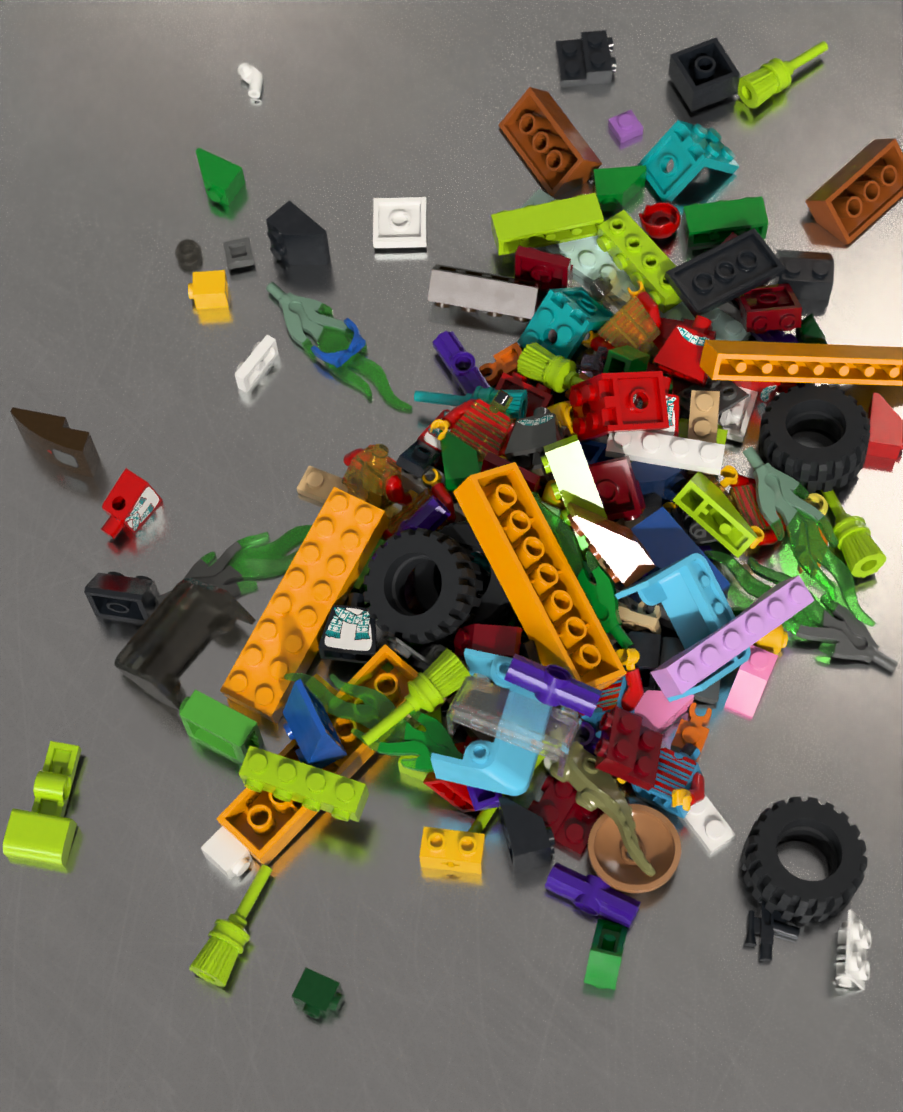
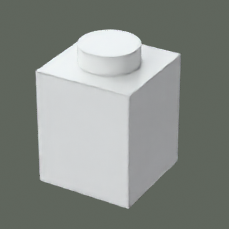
M223 826L201 847L204 856L229 880L235 875H242L250 866L249 861L252 857L249 850Z

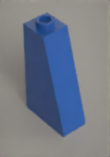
M661 507L631 528L632 532L648 551L656 566L648 572L649 575L686 556L699 553L707 560L726 599L728 598L729 581L664 507Z

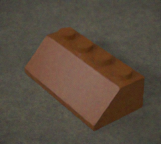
M529 87L498 125L548 194L553 198L586 183L593 175V169H598L602 165V162L547 91Z
M896 138L874 139L805 200L816 223L845 245H849L903 196V152Z

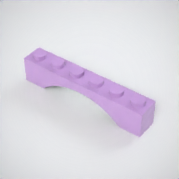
M799 575L783 580L762 594L752 605L730 622L686 650L673 656L650 673L666 698L681 695L815 600Z

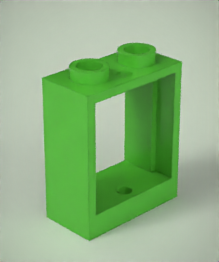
M196 689L190 697L187 696L180 706L179 715L189 736L243 764L249 746L260 749L264 743L256 721Z

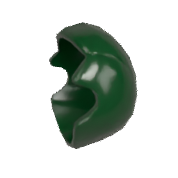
M811 313L801 321V327L795 328V335L799 343L828 344L814 317V313Z

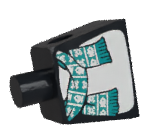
M350 593L347 606L334 605L332 607L319 643V652L322 659L367 663L377 653L376 619L371 618L367 611L368 608H365L363 594Z

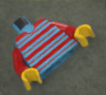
M628 648L627 652L625 649H618L616 651L627 674L609 687L601 690V696L592 716L588 717L576 711L581 720L586 721L596 729L595 736L599 739L602 731L599 728V724L605 712H610L617 706L634 714L636 706L644 695L639 668H635L640 655L634 648Z
M686 743L679 753L667 748H661L655 786L648 791L631 784L636 796L684 819L690 807L703 801L705 798V778L702 775L699 764L696 762L701 754L700 750L690 743ZM617 778V781H618L619 783H621V784L626 783V781H624V780H622V779H620V778Z

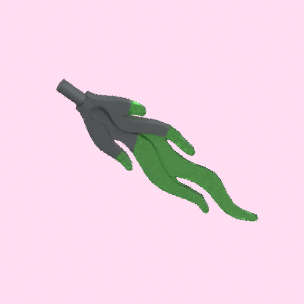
M312 525L294 527L277 540L258 548L247 549L269 539L268 532L240 539L228 547L213 565L211 564L216 559V553L210 552L192 566L184 579L176 584V589L156 597L160 608L180 599L183 602H221L245 591L256 589V581L226 584L239 579L267 578L285 573L298 550L287 556H284V554L304 541Z
M704 552L708 558L725 565L749 595L759 598L772 588L753 577L733 557L723 552ZM750 557L747 561V564L756 575L776 585L783 580L792 578L789 575L760 565L753 557ZM810 592L815 601L792 616L795 621L789 618L782 623L783 627L795 636L807 640L827 642L821 643L818 649L829 656L840 659L862 660L868 663L874 661L890 672H893L898 665V662L879 651L880 646L873 640L860 618L854 612L833 601L827 594H822L820 601L826 610L839 620L832 617Z

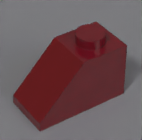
M472 624L459 628L454 639V654L458 659L465 661L464 651L465 648L513 658L515 653L519 655L522 628L486 624Z

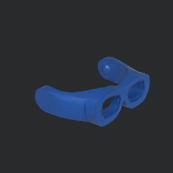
M346 318L344 323L354 332V337L347 350L325 353L315 345L310 348L315 356L324 362L334 365L336 368L342 366L366 344L358 327L349 318Z

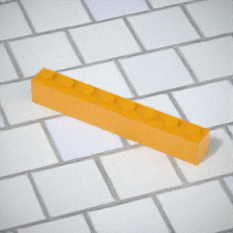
M705 340L699 365L712 380L903 386V347Z

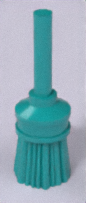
M477 386L473 394L467 393L466 396L418 390L414 393V401L449 406H458L470 399H481L490 405L489 410L491 413L496 414L500 411L510 418V424L516 423L518 419L526 418L528 395L526 389L495 390L493 387L483 388V386ZM499 391L510 396L505 406L495 401ZM483 406L484 410L490 413L488 409ZM483 411V415L490 418L491 420L498 421L497 419L493 418L492 416ZM493 415L503 422L506 421L498 415Z

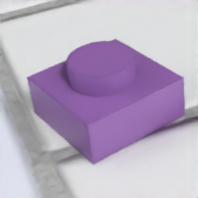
M632 110L608 119V126L620 144L643 134V126Z

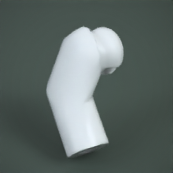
M246 62L241 63L238 66V73L249 84L248 95L253 98L260 97L263 75L254 66Z

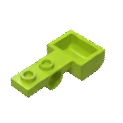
M50 741L43 770L38 772L34 782L33 792L35 799L32 810L27 811L13 808L3 840V854L6 857L66 868L77 823L71 818H65L64 814L82 750L80 746Z

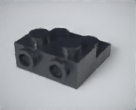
M606 30L581 32V39L556 41L555 48L561 88L611 83L612 73H616V58L610 57V53L613 52V38L607 37Z

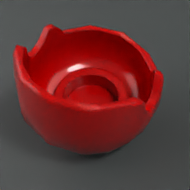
M658 202L653 205H646L643 214L639 213V219L643 231L648 236L656 239H665L676 232L681 222V215L672 204Z

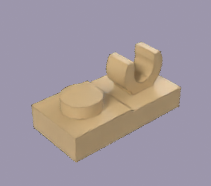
M643 601L638 604V613L631 611L627 605L618 602L619 615L622 621L620 626L623 629L633 632L650 630L653 634H660V606L656 605L653 613L646 614L644 613L646 604Z

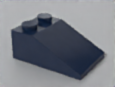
M637 461L631 462L635 480H639L646 505L645 508L658 507L667 502H673L672 500L686 485L688 470Z

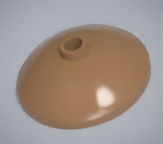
M628 804L632 807L639 847L656 871L654 876H649L639 868L634 860L628 858L627 855L629 853L624 846L617 825L604 813L594 823L588 839V856L596 874L611 887L628 893L649 892L664 885L675 873L681 857L680 837L672 822L654 808L640 804Z

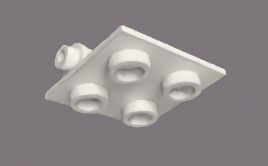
M848 910V922H842V927L838 928L839 946L837 951L846 955L837 956V961L843 963H837L836 979L839 980L838 985L841 987H851V982H854L861 990H865V980H869L870 965L866 961V951L871 948V932L852 910Z

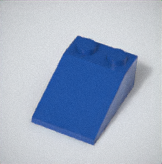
M301 679L295 681L282 712L287 721L283 724V727L290 740L295 739L299 746V749L295 750L300 762L322 769L347 756V753L322 702Z

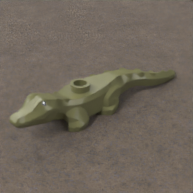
M550 715L546 731L550 735L548 743L554 746L559 755L557 762L552 763L550 766L552 776L561 782L568 781L577 790L575 800L578 805L589 811L599 808L606 813L617 825L624 846L634 862L645 874L654 876L656 871L639 847L632 807L628 805L625 794L621 791L618 782L610 774L595 768L597 757L586 751L578 743L574 729L567 720H558Z

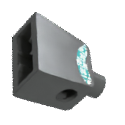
M538 407L534 410L533 416L518 419L505 450L508 461L516 462L518 466L528 471L544 468L541 457L546 455L543 446L565 439L564 430L557 416L545 407Z

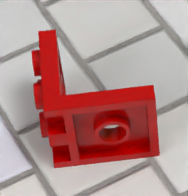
M663 371L601 373L570 386L569 401L571 406H573L574 414L572 426L579 442H588L613 432L664 430L669 428ZM635 394L642 398L643 406L641 409L637 408L633 403Z

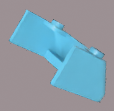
M699 553L686 556L636 581L615 594L618 600L638 592L641 600L649 606L662 603L685 650L735 618L707 560ZM750 647L685 693L667 698L668 701L672 702L705 690L748 661L751 653Z
M465 648V662L471 676L492 680L497 686L510 690L494 742L477 740L470 743L465 750L463 759L432 753L430 759L435 777L510 796L521 795L529 788L552 706L545 705L536 699L535 693L504 680L513 658Z

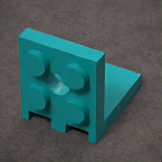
M677 120L637 164V166L646 165V179L660 199L666 203H671L704 167L733 174L740 167L734 160L735 154L731 149L723 145L720 141L722 137L715 129H708L697 123L694 125L681 120ZM672 159L674 162V167L672 171L668 173L667 163Z
M582 287L550 289L517 343L525 348L527 344L536 342L554 355H561L566 360H571L588 332L604 329L616 315ZM617 317L606 329L611 328L619 318ZM551 329L557 333L555 344H552L548 338Z

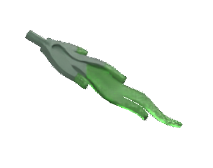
M274 282L268 284L266 290L279 301L289 335L307 351L310 357H315L310 349L313 345L304 332L314 338L322 352L333 353L349 348L350 344L346 337L353 340L354 332L343 321L331 318L333 310L329 306L314 299L296 296L290 292L286 294ZM365 344L361 350L366 352L367 345ZM357 352L338 368L325 362L335 376L363 391L369 400L372 399L369 384L353 373L349 367L357 369L369 377L387 403L401 410L412 411L411 405L403 402L393 394L384 370L374 361L365 358Z
M752 446L744 450L743 454L755 470L753 476L756 483L758 508L764 519L773 529L777 539L782 541L785 533L783 524L776 511L780 513L784 520L791 550L803 571L826 591L829 601L834 603L837 599L835 586L818 567L817 562L824 566L840 587L848 610L856 619L873 627L876 622L862 610L858 603L851 571L830 551L821 537L819 528L830 546L836 548L839 544L832 526L825 515L816 507L804 501L809 496V492L794 478L775 469L769 463L764 464Z

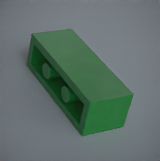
M763 196L745 197L729 201L719 200L704 204L694 203L683 207L682 226L687 248L721 244L732 232L739 236L753 228L757 230L762 238H766L769 221Z

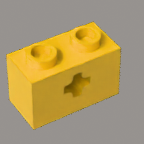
M423 827L419 855L421 867L482 874L485 834Z

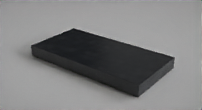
M753 228L667 271L664 277L694 318H696V315L701 316L784 274L786 268L757 230Z

